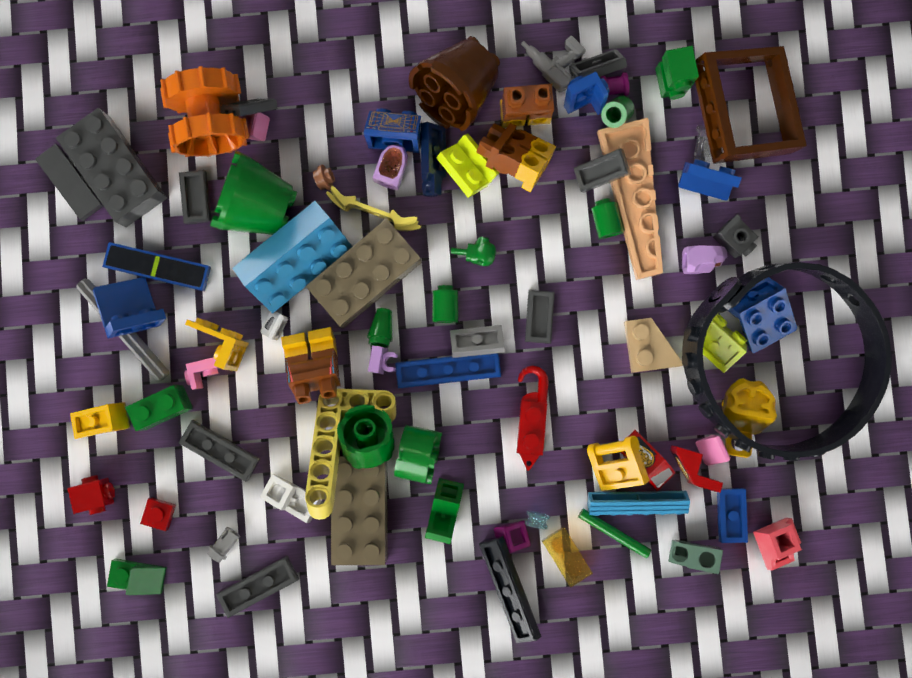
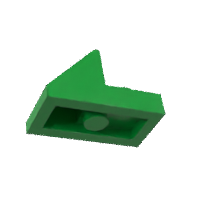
M115 558L111 560L107 587L126 590V595L161 594L167 567Z

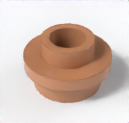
M320 165L317 167V170L313 171V177L320 190H330L335 182L332 170L324 165Z

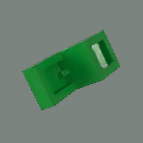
M439 478L425 534L426 539L451 544L464 488L463 483Z

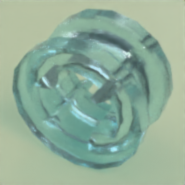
M527 511L529 519L525 521V525L539 529H548L546 521L550 519V515Z

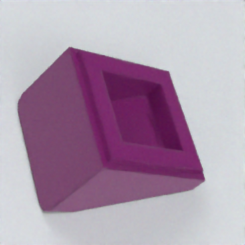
M525 520L494 528L495 537H504L510 553L531 546Z

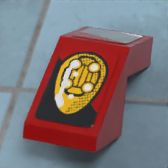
M634 430L628 437L636 436L640 444L639 452L650 480L648 483L658 491L676 472ZM625 451L620 452L624 458H628Z
M671 445L670 451L688 483L721 493L723 482L698 475L703 454Z

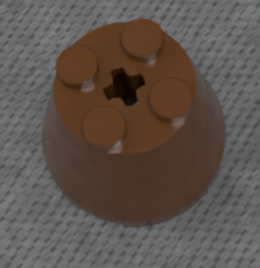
M469 36L467 39L420 61L409 73V86L411 89H415L421 100L418 105L434 122L446 129L452 126L459 128L460 131H464L475 121L498 78L500 60L494 53H490L475 37Z

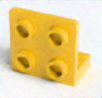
M198 317L195 322L191 320L186 321L185 325L224 340L223 344H220L215 351L214 359L216 361L214 366L223 370H238L249 344L242 340V334L225 328H221L219 331V325Z

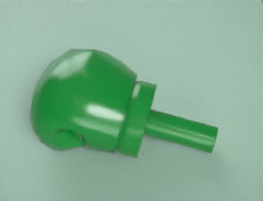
M479 237L475 244L468 243L467 249L451 248V254L466 255L467 262L480 266H490L495 260L496 247L490 243L489 238Z

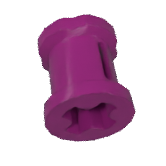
M622 72L619 76H600V79L604 78L608 84L609 95H629L627 72Z

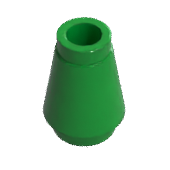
M377 308L367 335L369 345L388 348L390 342L393 341L391 310Z

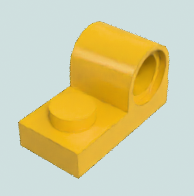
M126 403L106 404L70 413L74 438L79 439L130 428L125 408Z

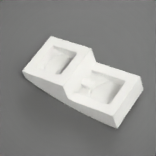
M272 474L260 498L280 510L289 512L305 523H310L313 518L308 512L305 500L306 490ZM322 499L315 501L313 504L320 505Z

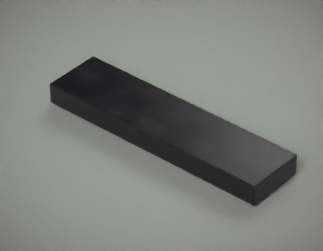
M500 536L480 542L479 546L516 643L537 641L542 636L504 537Z

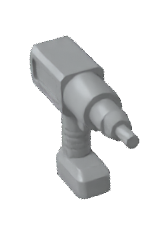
M573 36L565 40V49L568 53L560 59L555 56L551 60L545 53H540L535 47L529 46L525 41L521 43L526 49L528 56L533 60V64L542 72V76L559 93L565 91L572 80V76L564 68L574 60L579 59L586 51Z

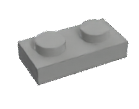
M502 325L450 330L453 358L505 352Z

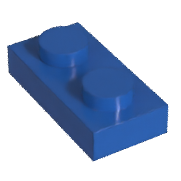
M722 488L721 493L717 492L719 542L748 543L746 489Z

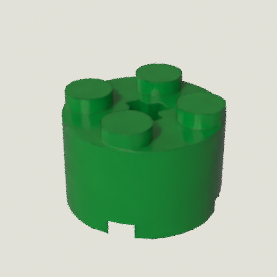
M359 405L349 409L337 426V434L345 459L356 469L373 468L389 461L392 458L395 447L393 427L389 415L384 410L375 409L373 405Z
M406 425L400 440L394 476L415 482L432 484L442 432Z

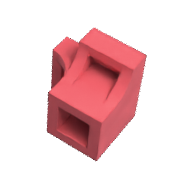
M784 518L753 532L768 570L773 571L795 561L794 553L802 550L800 547L801 541L792 518Z

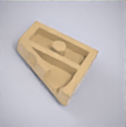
M652 318L624 322L631 373L683 366L682 361Z

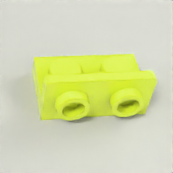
M467 133L462 136L457 144L440 152L436 159L469 198L488 187L499 172L495 168L491 170L485 167L488 159L476 153L478 145Z
M717 313L707 329L703 345V355L725 373L747 353V340L740 332L736 330L734 332L726 326V320Z

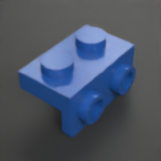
M597 72L584 78L583 76H578L570 81L564 101V108L567 113L570 114L591 103L597 115L601 114L609 95L607 82L604 78L600 79Z
M697 159L694 160L693 164L685 162L678 183L679 188L727 201L732 187H739L742 177L734 176L736 170L720 166L719 171L709 169L710 163Z

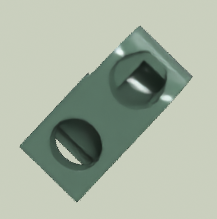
M672 540L668 561L686 566L687 568L719 574L723 550L717 546Z

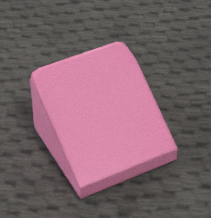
M261 112L238 116L241 119L246 118L249 133L248 139L266 140L270 121L268 116Z
M710 435L696 442L699 453L703 454L702 459L705 465L730 461V456L721 436Z

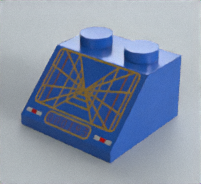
M382 108L376 109V111H369L364 128V137L368 148L385 150L388 146L398 144L403 146L406 152L419 153L422 118L412 111H403L402 114L391 113L390 110Z

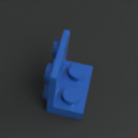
M144 277L93 288V294L108 339L159 327L167 319L164 309H155L146 278Z
M769 277L757 283L743 296L735 307L727 310L740 320L749 350L752 353L762 350L797 330L786 288Z

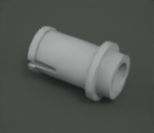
M226 527L215 544L208 547L209 551L207 554L213 560L220 563L222 559L225 560L227 558L226 554L240 538V535L233 529Z

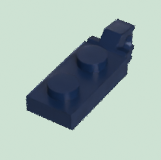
M430 122L421 123V177L423 181V196L434 197L442 195L441 184L443 178L446 177V170L436 159L439 153L446 149V128Z

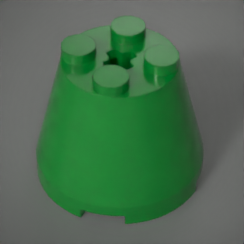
M235 151L232 163L236 164V166L231 164L215 208V212L219 213V216H213L210 226L220 230L273 235L287 224L289 216H286L285 212L287 208L293 206L297 191L292 190V185L248 155Z

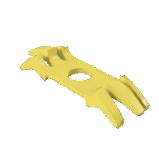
M331 186L332 194L328 191L326 192L331 201L346 212L355 208L383 219L387 218L388 221L394 223L395 229L399 231L421 229V226L418 225V217L404 218L400 217L394 210L387 213L360 203L357 201L356 196H343L334 186Z

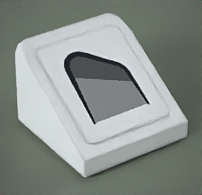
M276 311L273 314L270 312L260 332L268 338L277 341L288 321V317Z

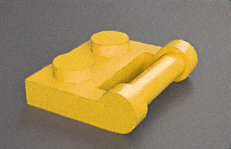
M636 436L625 437L623 441L588 445L587 453L601 491L645 485L650 481L639 452L640 444ZM625 451L628 457L604 462L602 455Z

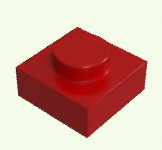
M152 497L148 498L140 524L162 531L169 530L176 505Z

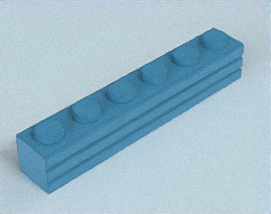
M687 491L588 492L587 506L589 515L594 516L633 514L681 515L689 513L690 499Z

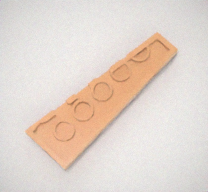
M644 118L624 123L617 128L608 127L600 129L597 135L602 154L606 155L620 148L623 149L631 172L630 175L612 181L610 184L615 202L618 205L635 278L640 280L663 273L660 237L658 235V215H656L655 205L656 192L653 184L654 171L650 152L649 120Z

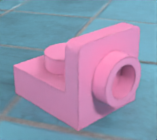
M214 357L186 364L185 380L188 386L191 385L192 390L203 388L200 373H202L203 377L218 374V369L220 368L214 366L216 361Z

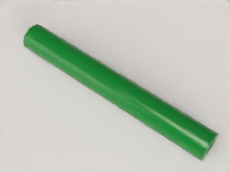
M582 509L579 513L578 518L642 557L646 559L651 553L650 548L597 516L589 515V512L585 509Z

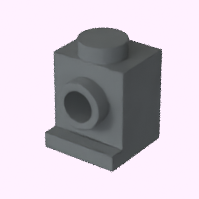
M738 214L732 217L713 236L734 258L742 254L745 257L757 247L754 241L759 237L741 220ZM737 233L744 239L743 241L737 239Z

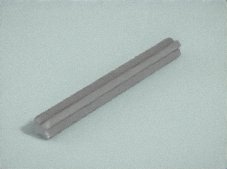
M85 278L76 287L99 313L93 294V288L96 286L89 279ZM136 332L119 336L157 381L164 380L170 374L169 370Z

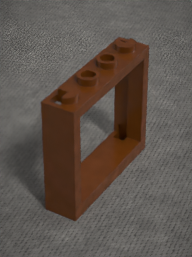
M784 46L705 52L696 59L699 77L695 84L713 164L787 155L807 146ZM765 62L783 141L736 147L718 66Z

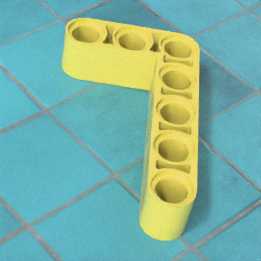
M337 389V394L334 398L325 399L321 397V394L319 395L305 492L308 512L314 519H325L333 511L341 447L337 434L339 421L341 422L345 417V413L356 405H373L375 409L384 410L392 422L396 418V400L391 392L385 390ZM382 406H388V408H386V409H382V408H380V407H382ZM327 427H334L330 430H324ZM324 450L331 451L328 454H320ZM322 474L328 475L324 479H317ZM319 499L325 500V502L321 505L313 504L315 501Z

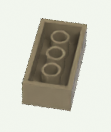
M386 218L306 285V287L334 321L344 329L419 266L422 261Z
M344 455L339 456L334 506L331 513V565H385L388 560L387 461L373 468L356 469L345 459Z

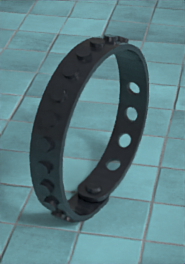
M794 262L765 265L748 271L739 278L731 277L721 283L697 308L684 331L682 364L689 391L699 404L698 408L703 416L715 425L714 429L724 438L729 437L735 440L734 446L748 453L753 448L758 450V456L774 460L775 456H780L787 461H798L800 457L821 456L843 445L867 424L885 395L892 368L890 338L884 320L875 304L859 285L833 268L820 264ZM785 270L801 271L828 284L839 294L852 311L863 338L865 352L863 375L859 388L847 409L836 422L813 438L790 445L760 444L742 434L729 421L717 404L705 375L703 362L704 340L707 329L716 314L735 307L743 296L757 283L768 276Z

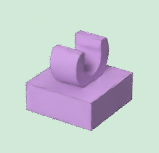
M372 345L368 372L384 374V370L395 372L396 368L389 367L387 360L390 357L398 358V354L388 352L387 348Z

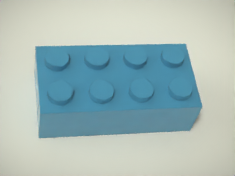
M314 201L232 269L243 285L273 314L353 246L319 204Z

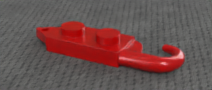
M534 365L522 369L518 377V382H522L529 373L538 376V392L524 395L520 404L516 453L520 454L527 471L531 469L540 455L543 456L549 386L546 372ZM527 461H531L529 466L526 464Z

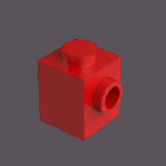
M98 475L81 479V485L67 488L73 514L89 510V514L93 515L106 511L105 506L114 503L115 490L112 483H109L108 478L99 480Z

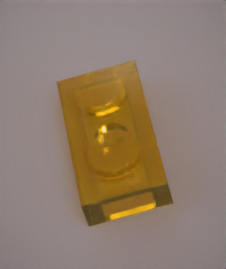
M564 526L541 540L570 588L593 574Z

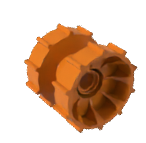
M199 66L194 69L175 71L174 74L166 79L160 80L163 107L177 111L178 114L187 113L188 116L183 117V120L173 125H168L171 153L185 155V157H211L212 155L232 153L242 146H247L246 139L249 138L246 118L241 119L235 116L234 113L222 114L220 108L223 104L240 102L238 94H241L238 74H232L225 67L203 68V66Z

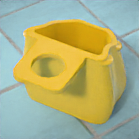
M741 378L736 380L726 391L722 402V411L729 421L749 439L752 440V434L761 433L777 418L775 397L763 382L749 381ZM729 437L725 438V447L729 455L744 458L751 456L752 448L749 453L744 450H735L731 445L732 439Z

